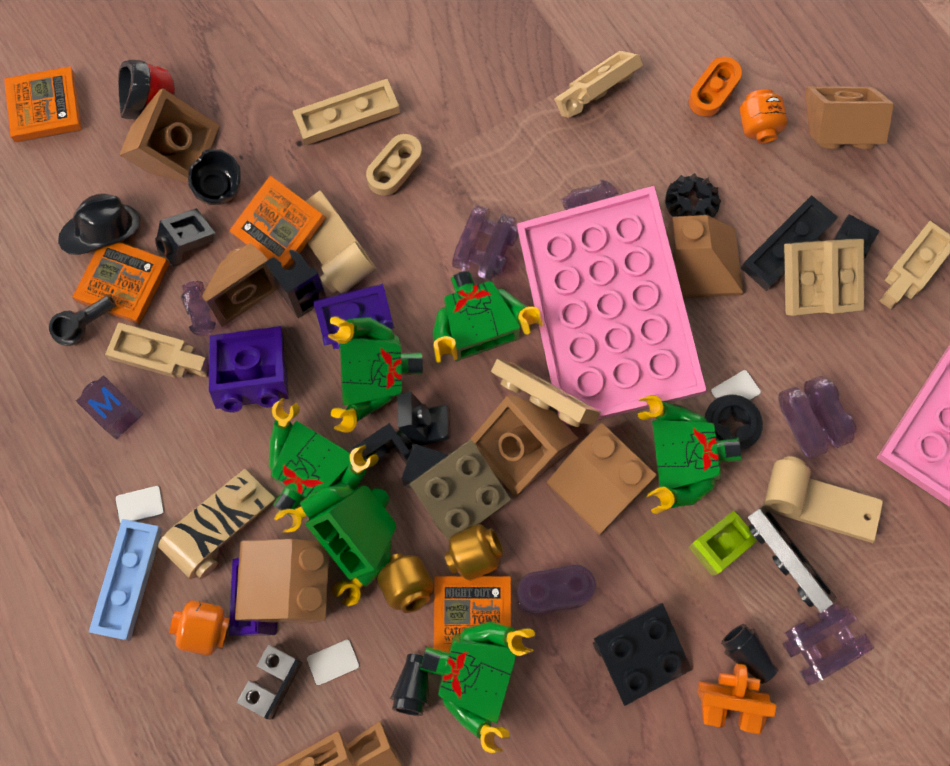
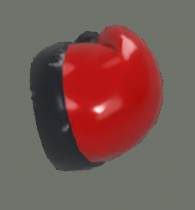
M126 60L122 62L118 73L121 118L136 120L162 88L175 95L174 80L169 71L142 60Z

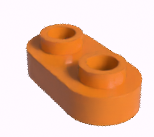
M723 56L714 59L691 90L688 99L690 109L695 114L703 117L715 115L740 81L742 76L740 64L731 57ZM719 76H723L727 80L724 81L721 78H719ZM700 100H707L710 104H705Z

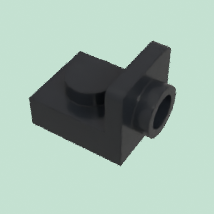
M195 208L160 220L155 244L159 253L164 257L166 256L172 266L181 264L184 252L213 242L215 232L198 209Z
M848 214L833 240L864 239L865 259L879 230Z
M412 392L398 395V428L414 444L420 446L448 440L451 437L450 409L447 405L428 408Z
M388 423L352 449L354 450L366 445V449L362 452V457L367 462L370 456L377 454L378 462L374 465L376 466L385 461L391 455L390 450L395 448L402 460L407 464L410 455L409 450L413 445L401 430L396 432L391 424Z

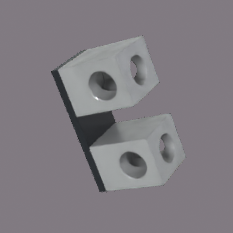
M268 645L257 667L283 680L278 693L275 694L255 682L248 681L236 703L268 720H272L303 662ZM274 656H278L279 664L272 668L270 661ZM257 691L260 698L256 704H253L251 696Z

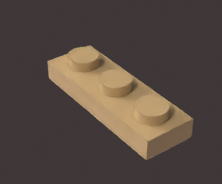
M387 78L293 110L292 112L306 146L400 113V109Z
M497 359L491 370L492 373L502 378L500 383L502 386L516 393H520L521 390L531 395L530 402L546 410H549L550 406L560 411L558 417L561 420L575 427H579L580 423L595 425L601 413L599 410L515 363Z

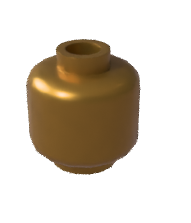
M476 524L452 535L449 539V551L445 552V559L453 574L459 572L463 578L469 581L496 570L500 565V557L504 556L503 547L494 529L490 528L487 530L481 524Z
M402 553L392 555L390 562L381 569L377 577L378 585L387 604L394 610L412 613L421 609L430 601V594L433 591L434 584L423 561L418 556H405Z

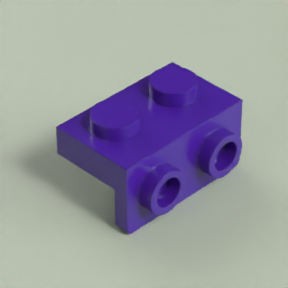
M383 283L313 301L322 333L324 346L332 344L333 349H339L340 343L328 338V334L333 335L339 330L338 326L330 323L331 317H339L345 321L353 318L371 317L390 329L395 328Z

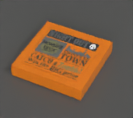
M71 66L4 78L10 137L14 142L82 130L75 73Z
M270 175L229 231L245 244L252 243L268 260L275 257L281 262L282 267L288 270L294 262L289 251L294 250L300 254L326 217Z
M121 242L102 247L95 251L72 298L76 302L90 306L109 294L115 300L117 306L107 313L140 325L170 263L163 257Z
M434 576V649L449 653L454 634H461L465 628L488 621L511 627V576H481L470 581L462 576Z

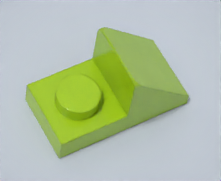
M733 510L688 547L712 576H715L757 542V539L753 536L745 522Z

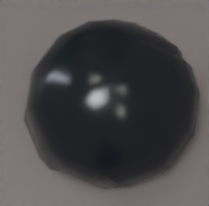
M207 149L190 165L188 172L189 188L196 199L207 205L226 204L239 192L241 187V168L234 156L224 150Z

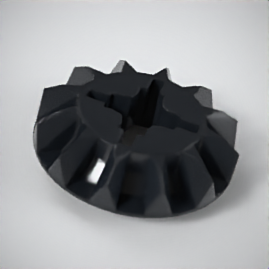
M696 173L686 177L681 175L676 181L670 183L665 195V205L672 217L708 215L714 218L721 203L718 187H714L710 183L709 177L703 179L697 177ZM692 190H695L696 197L701 199L698 200L694 210H692L690 199L685 198L689 196Z
M733 394L721 396L709 405L705 413L708 423H714L716 441L739 438L742 451L753 446L761 436L763 429L761 413L753 402L743 396ZM731 412L735 422L744 424L736 429L734 436L731 433L730 427L721 424L728 420Z

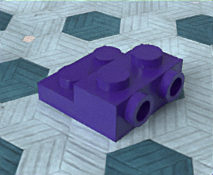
M281 326L210 335L209 393L215 409H222L225 412L233 413L240 411L243 405L258 403L262 407L270 408L282 398L285 400L289 399L288 373L284 354V334Z

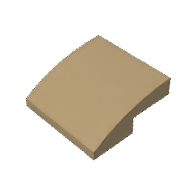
M864 239L784 244L786 315L796 316L823 312L835 314L864 310Z

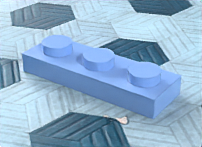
M122 519L90 625V633L131 641L162 528L159 526Z

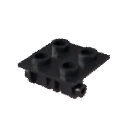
M663 603L651 607L647 611L593 638L595 641L592 643L599 657L602 656L624 706L692 670Z

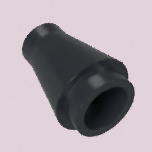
M741 624L723 638L721 644L726 649L725 655L737 664L746 665L747 672L756 679H760V684L768 682L777 674L778 668L772 662L755 629H749L746 624Z
M407 654L405 665L390 697L393 700L392 710L406 715L422 716L424 707L429 706L428 672L420 670L423 660L422 655Z

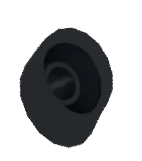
M106 193L89 196L82 201L75 211L73 218L61 229L58 236V244L64 252L72 255H81L95 251L102 247L127 240L135 234L140 226V216L134 208L122 204L117 196Z

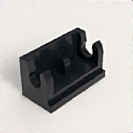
M290 250L291 258L296 262L293 269L285 270L281 262L275 257L270 258L265 263L277 290L296 317L300 318L315 308L314 300L326 298V294L317 270L315 268L311 269L297 251Z

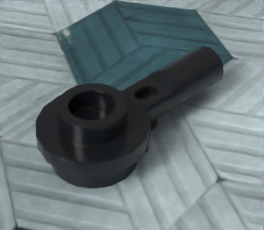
M108 294L77 313L70 310L57 313L49 322V332L52 338L63 346L77 344L85 334L86 325L117 306L116 302Z

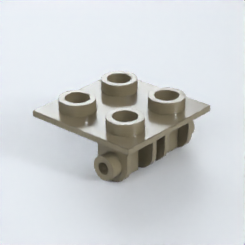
M471 439L410 483V486L433 518V523L439 531H442L448 541L452 535L481 523L511 500Z

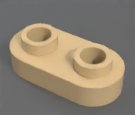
M410 134L395 136L368 166L366 172L369 188L374 193L383 196L393 194L420 164L422 160V147L416 137ZM403 153H409L411 155L408 158L400 157V155ZM383 177L390 179L387 183L379 182Z

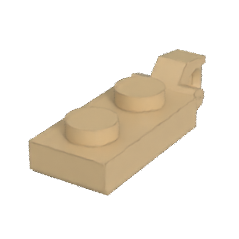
M618 51L571 82L568 90L554 98L561 116L569 118L582 112L584 104L603 97L607 93V89L616 83H622L633 76V72L643 66L640 55Z
M929 221L887 273L888 276L884 281L891 286L879 301L889 309H892L903 295L909 299L913 298L915 294L917 295L950 254V234L932 221Z
M123 323L117 324L105 356L110 360L173 378L184 379L186 372L206 377L209 371L207 358L195 355V348L187 345L184 340Z

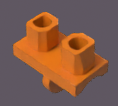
M736 664L733 674L720 672L718 684L703 681L698 683L697 693L701 700L702 720L704 724L709 726L724 727L727 710L729 709L740 711L738 726L741 730L761 734L767 716L775 717L776 704L770 702L769 693L759 691L760 679L747 677L746 665Z

